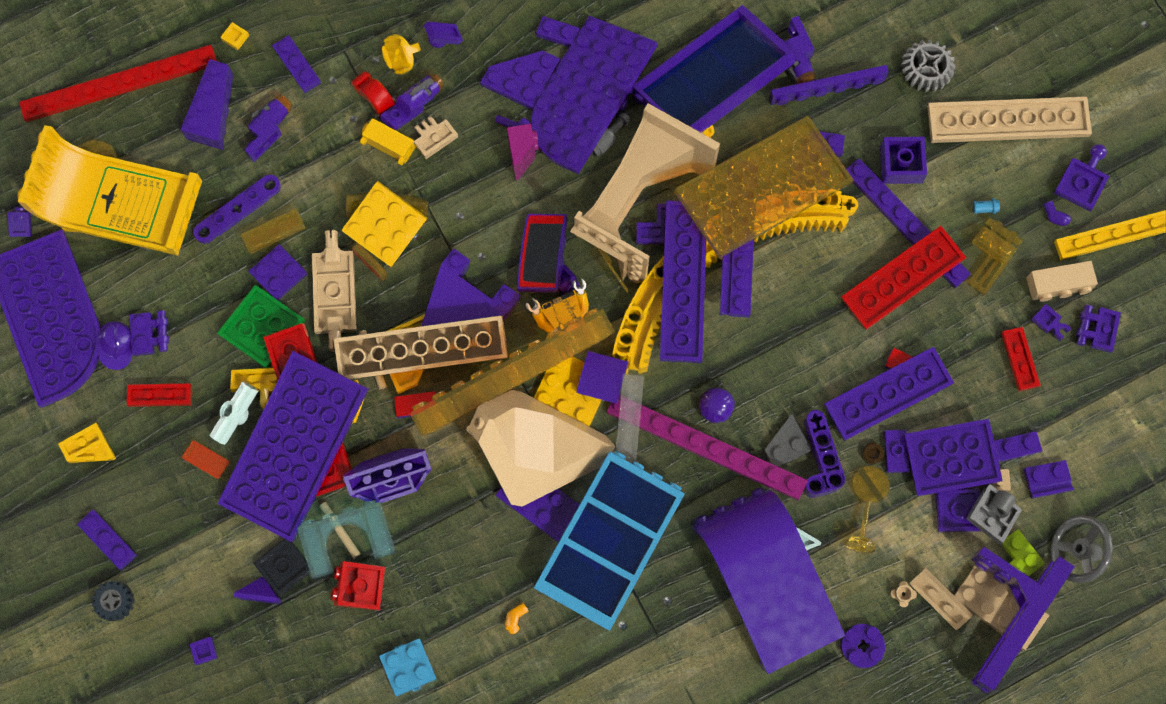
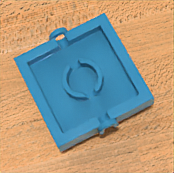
M420 638L408 644L396 646L394 650L379 656L396 697L411 690L415 692L421 689L420 686L436 680Z

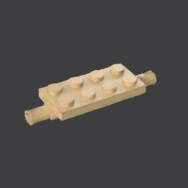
M330 230L325 231L326 248L324 251L312 253L315 334L328 333L329 351L335 352V338H341V333L357 331L354 252L340 250L338 248V231L332 230L331 238Z

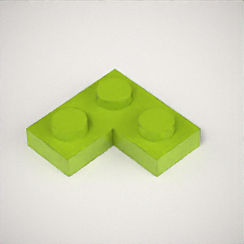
M1019 529L1007 536L1004 543L1001 544L1013 559L1009 564L1027 576H1030L1046 564Z

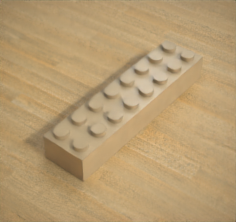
M503 316L334 339L338 373L349 379L508 357Z

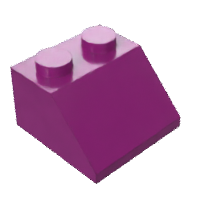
M531 124L507 128L516 180L522 177L536 158L535 150H539L536 130L532 131Z

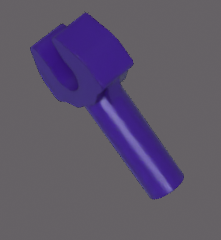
M497 115L495 119L496 123L506 127L531 124L525 118L515 122Z

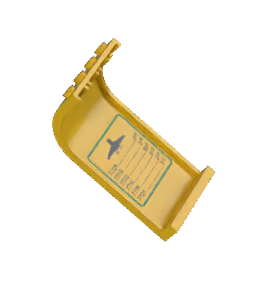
M44 125L43 131L38 136L37 148L31 156L30 168L25 172V182L18 192V202L24 209L46 222L65 229L178 256L202 183L198 174L190 172L189 175H184L95 154L70 144L61 138L53 127Z

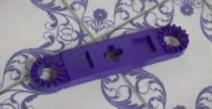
M274 175L264 176L196 225L193 233L197 241L203 244L212 242L217 236L222 235L269 201L270 198L280 192L281 184L279 179ZM273 181L276 183L272 190L265 189L267 182ZM235 206L241 207V208H240V209H241V212H240V213H238L237 211L234 212V211H235V209H234ZM204 228L209 229L210 233L207 237L199 236L200 230Z

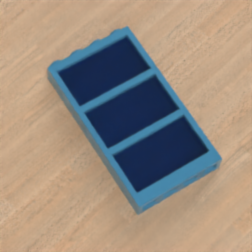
M617 451L607 454L533 587L609 631L685 494L681 492L682 488L672 482L670 484L663 482L662 476L655 472H651V474L643 470L644 466L635 461L632 464L624 460L626 456Z

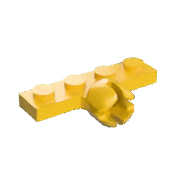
M274 368L231 370V391L236 392L243 381L249 383L259 390L260 405L264 409L278 382Z

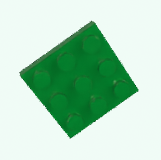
M255 285L217 334L264 368H269L272 362L264 337L305 322V319Z

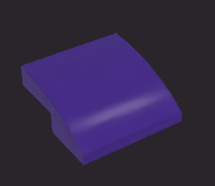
M588 351L577 393L617 404L629 361Z

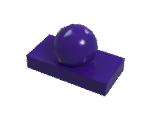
M427 22L424 25L429 43L435 48H442L446 43L459 45L463 41L456 24Z

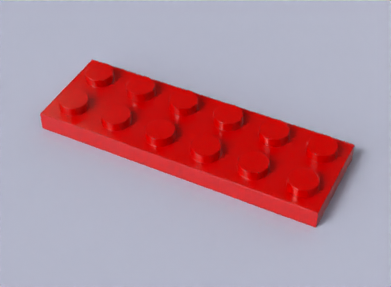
M939 226L841 296V299L862 327L867 330L966 259V256L944 228Z

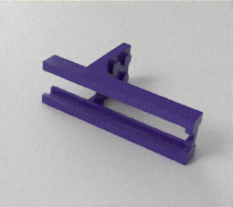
M985 547L977 551L971 559L975 562L974 565L984 572L987 570L993 574V578L997 582L1008 584L1019 606V610L971 681V684L982 692L988 693L995 690L1075 566L1060 556L1057 557L1055 562H1049L1037 582Z

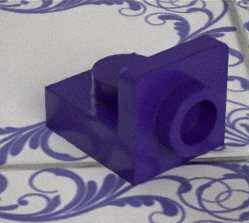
M23 206L15 207V210L8 212L9 237L32 236V214L24 209Z
M565 264L563 265L559 284L561 296L575 290L572 284L574 280L576 287H580L576 275Z

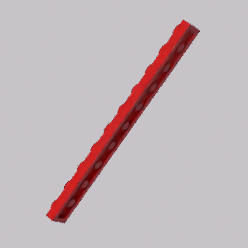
M212 45L20 101L23 118L26 122H30L204 70L209 60L217 61Z

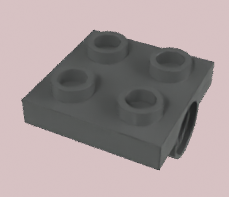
M987 484L966 519L996 543L1002 544L1022 509L1015 504L1016 498L1012 494L1003 490L998 491L991 484Z

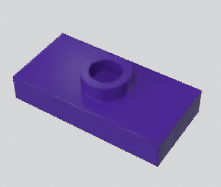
M906 430L884 431L887 473L909 472L908 452L904 434L907 433Z

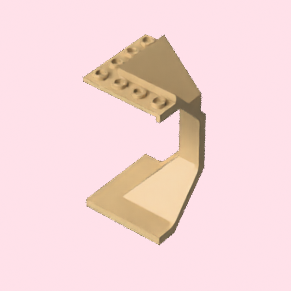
M647 104L643 112L642 121L620 166L595 205L583 217L582 212L578 211L574 217V226L570 232L617 258L622 282L627 275L632 282L642 284L647 277L650 256L621 240L618 231L621 223L642 190L648 186L692 172L710 180L714 174L720 143L656 107Z

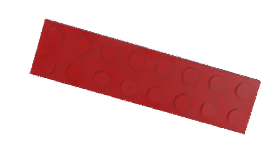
M304 323L264 337L277 381L292 351L317 362ZM342 443L316 497L346 487L343 475L352 470L344 443Z

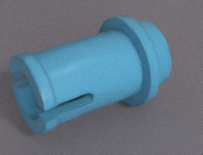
M992 198L990 201H973L974 214L990 212L996 214V212L1000 211V202L995 200V198Z

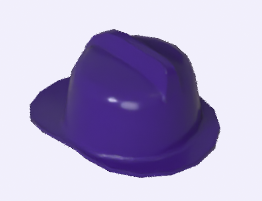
M108 322L99 330V359L108 369H123L132 359L131 331L121 322Z

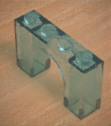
M369 501L364 503L361 508L349 507L342 510V514L334 516V513L322 516V520L316 522L307 520L302 522L300 527H297L312 579L333 573L327 553V540L336 528L343 525L357 526L366 533L375 560L395 554V548L381 502Z

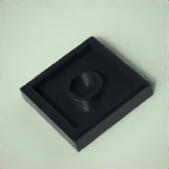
M287 539L282 540L253 563L278 597L284 595L314 571L293 542Z

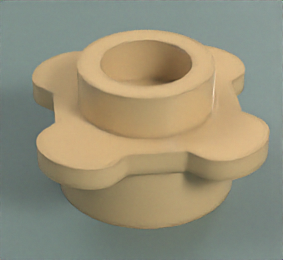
M905 581L900 582L899 587L891 591V597L895 598L901 607H907L908 602L917 596L916 591L908 586V583Z

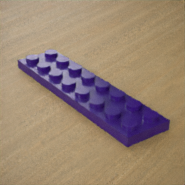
M666 201L660 361L702 363L707 233L706 202Z

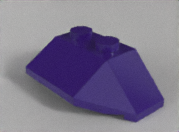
M402 448L362 461L343 475L351 497H357L377 505L417 492L431 471V465L425 449Z

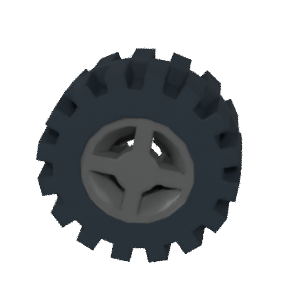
M108 581L106 584H101L100 588L94 591L96 594L92 596V600H94L92 607L95 609L94 612L105 620H123L125 616L130 614L129 611L134 608L132 606L135 603L133 592L130 591L131 589L120 582Z

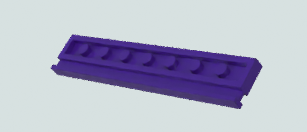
M728 161L719 312L721 316L729 315L750 318L757 163L737 161V163Z

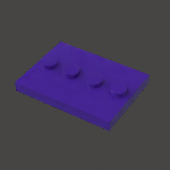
M989 419L904 434L917 497L1003 481Z

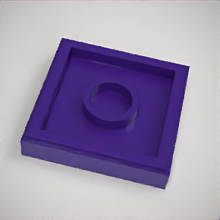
M958 489L936 493L938 532H981L980 529L966 519L979 497V489Z

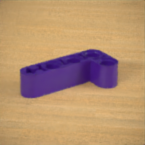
M813 410L805 418L804 427L820 474L809 477L805 486L804 493L810 498L837 492L845 483V475L826 417L821 411ZM812 418H814L815 421H819L817 427L815 422L811 423ZM823 437L826 440V445H819L816 438ZM823 457H830L833 464L831 466L824 464ZM836 477L839 480V485H832L829 478ZM809 483H817L819 491H812L809 488Z

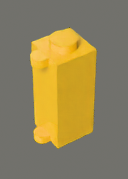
M373 118L362 129L363 137L360 140V144L365 145L367 143L397 159L398 164L401 166L406 164L415 150L414 140Z

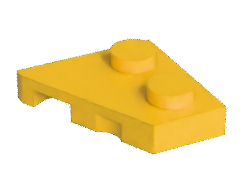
M97 423L58 443L69 463L116 459Z

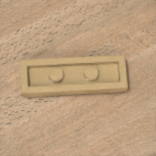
M927 568L921 571L909 583L955 630H958L973 616Z

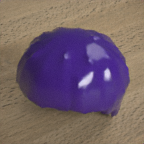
M709 388L702 394L699 400L700 414L711 423L725 422L734 411L735 401L732 394L722 388Z

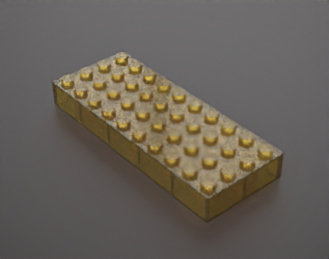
M595 308L585 313L583 320L578 321L576 318L567 323L563 331L560 332L559 329H556L546 335V340L540 342L537 339L528 344V350L521 352L519 349L508 355L509 360L504 363L498 360L489 365L491 370L485 373L482 370L470 376L472 380L467 383L460 381L451 386L452 391L437 393L432 396L433 401L430 403L423 401L413 406L414 411L410 415L420 434L427 436L477 409L479 405L516 388L610 337L615 331L604 310L598 311Z

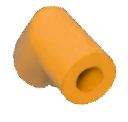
M521 603L507 613L505 629L510 634H516L519 631V626L517 625L519 617L529 612L524 603Z

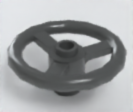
M1086 515L1070 517L1059 525L1052 537L1050 546L1051 561L1055 562L1057 557H1059V550L1072 552L1076 559L1081 560L1084 574L1070 573L1066 580L1075 583L1093 581L1104 573L1111 562L1113 553L1112 537L1106 526L1095 517ZM1082 523L1091 525L1085 539H1077L1074 543L1060 542L1065 532L1072 526ZM1099 533H1100L1101 537L1103 538V544H1104L1103 556H1102V548L1100 547V545H1099L1098 543L1094 542V541L1096 540L1097 536L1099 535ZM1102 557L1098 566L1095 569H1093L1092 563L1098 561Z

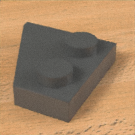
M793 415L789 416L764 450L769 462L777 467H781L811 452V448Z

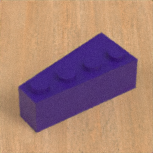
M209 60L181 128L187 140L224 150L226 119L229 112L228 104L233 81V73L229 65Z

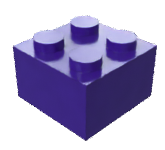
M884 137L880 145L882 182L884 184L923 183L927 176L925 137Z

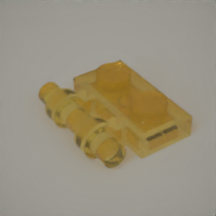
M989 217L985 224L991 230L983 226L971 243L1003 265H1006L1017 250L1011 243L1019 247L1023 240L1017 236L1016 232H1011L1003 227V223L998 220L996 222ZM996 232H998L1000 235H1002L1003 237H1005V238H1006V241H1005L1003 238H1001L1000 236H998V235L996 234Z

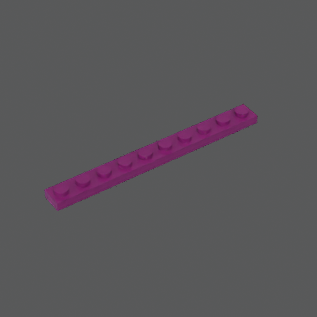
M619 396L617 404L611 402L607 410L608 415L799 501L808 480L622 396Z

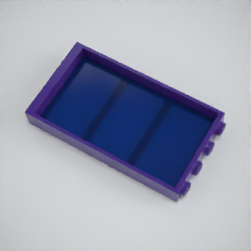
M741 5L634 84L633 97L639 105L642 104L646 107L647 104H650L702 133L795 63L794 50L745 6Z

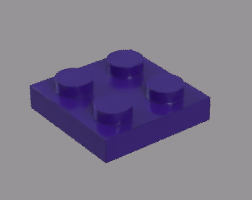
M280 245L276 246L249 270V273L277 300L281 299L307 275V272Z

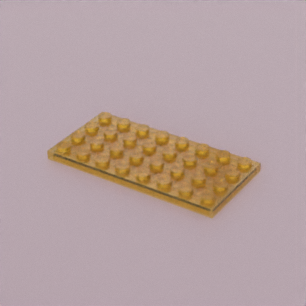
M806 116L677 187L674 193L720 259L850 185L854 180L809 116Z

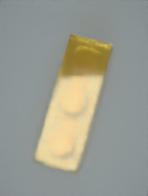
M294 209L241 234L249 253L253 254L306 227L297 209Z

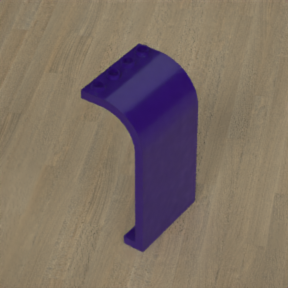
M760 487L751 492L752 495L744 498V496L733 500V504L728 507L723 505L714 509V513L709 516L702 515L694 519L695 523L691 524V528L694 533L701 537L710 551L761 661L759 663L763 671L770 674L844 637L845 634L791 516L773 491Z

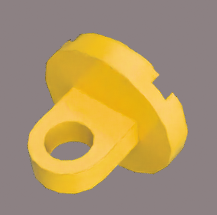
M397 34L385 38L382 54L387 66L390 69L393 68L396 74H404L410 71L413 67V53L421 50L419 42L409 45L402 36Z

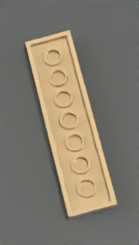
M1087 97L929 103L927 106L931 143L1090 137L1092 134Z

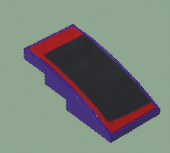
M527 214L519 262L518 292H558L564 265L563 253L566 244L567 214Z

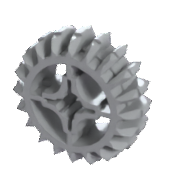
M931 39L928 40L927 44L923 40L919 44L915 42L912 48L909 47L902 58V75H907L905 81L911 80V87L917 85L918 91L921 88H924L925 92H928L930 88L933 92L937 88L942 89L945 84L947 85L950 82V78L954 75L955 64L953 62L955 57H950L951 50L945 51L946 45L940 47L939 41L932 44ZM915 58L918 60V68L914 66L913 59ZM940 63H941L942 68H943V73H942V74H940V73L938 72V71H939L938 64H940Z

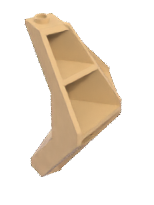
M510 390L479 405L470 425L467 427V432L479 443L511 505L521 507L600 468L607 454L613 452L615 445L606 435L516 390Z

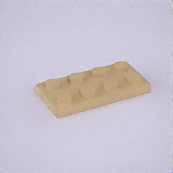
M974 566L954 596L971 613L1002 635L1019 610V606L1006 583L1001 584L993 578V574L987 570L986 572L981 571ZM1044 613L1021 648L1023 651L1028 648L1049 617L1047 613Z

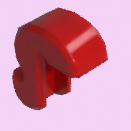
M364 71L352 80L351 85L354 90L370 102L378 117H381V114L395 105L387 89L377 79L372 78L369 72Z

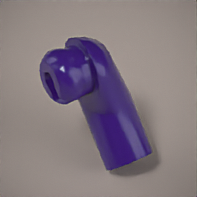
M1053 201L1043 205L1049 222L1059 226H1065L1070 223L1071 217L1068 214L1056 211Z

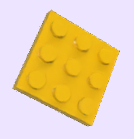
M377 181L341 231L392 267L427 220V217Z
M556 350L534 398L590 427L602 400L577 393L585 362Z

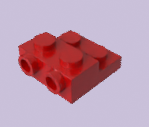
M345 561L340 562L339 566H335L333 578L337 579L336 588H332L330 597L334 601V606L380 610L385 567Z

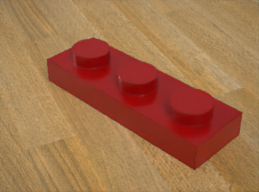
M1023 327L1003 331L1001 335L1018 392L1040 387L1041 385Z
M190 383L128 385L127 387L128 407L191 406L192 385Z

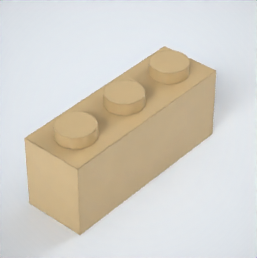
M1092 261L1036 270L1026 277L1032 300L1039 299L1040 302L1051 300L1055 296L1066 298L1071 296L1072 293L1077 292L1080 295L1092 292V289L1098 284Z

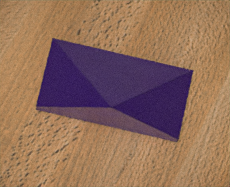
M264 577L234 592V597L241 600L281 603V599Z

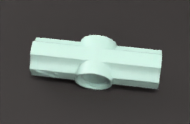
M243 381L231 401H226L221 406V417L209 436L225 445L237 425H242L247 420L249 414L248 407L259 390Z

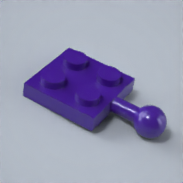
M1101 144L1094 145L1090 150L1091 159L1088 164L1072 158L1054 194L1091 212L1109 178L1108 175L1095 169L1098 161L1106 156V147Z

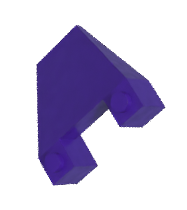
M453 249L441 264L422 326L503 316V321H505L519 304L521 296L505 284L493 299L486 296L462 279L469 269L470 260Z

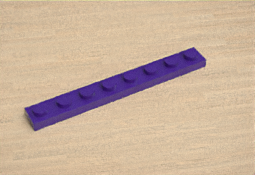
M860 158L844 171L845 176L912 245L931 233ZM960 263L944 274L943 278L955 289L971 273Z

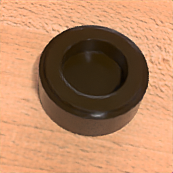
M876 443L867 444L862 450L863 460L870 465L878 464L884 457L883 448Z

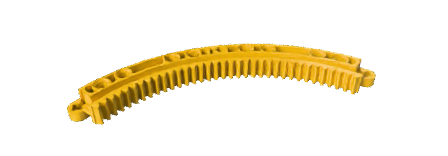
M833 190L794 191L756 199L754 242L758 241L759 236L764 240L766 234L772 237L774 232L779 236L781 230L785 234L788 233L789 229L795 233L796 228L803 232L804 227L807 228L808 232L811 231L812 227L816 231L820 227L824 231L830 227L831 231L834 232L837 227L839 232L842 233L843 229L847 226L848 216H852L856 212L858 202L852 196L841 195L842 191ZM816 200H823L825 204L819 205ZM792 201H799L801 205L795 206ZM849 202L852 207L850 210H847V207L843 205ZM725 212L707 221L705 264L707 268H710L711 262L715 264L717 258L722 259L724 227H721L719 223L724 222ZM664 256L653 267L638 288L625 313L616 337L612 357L629 361L625 377L629 370H635L641 374L648 371L651 352L661 327L663 277H659L657 272L664 269ZM632 314H636L640 317V319L638 321H632L630 320L629 316ZM628 336L632 341L624 344L620 339Z

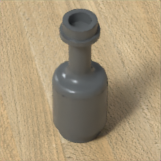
M622 112L617 116L618 120L609 129L605 130L592 151V156L596 158L599 155L602 156L615 143L616 137L614 134L623 125L627 126L631 121L626 113Z

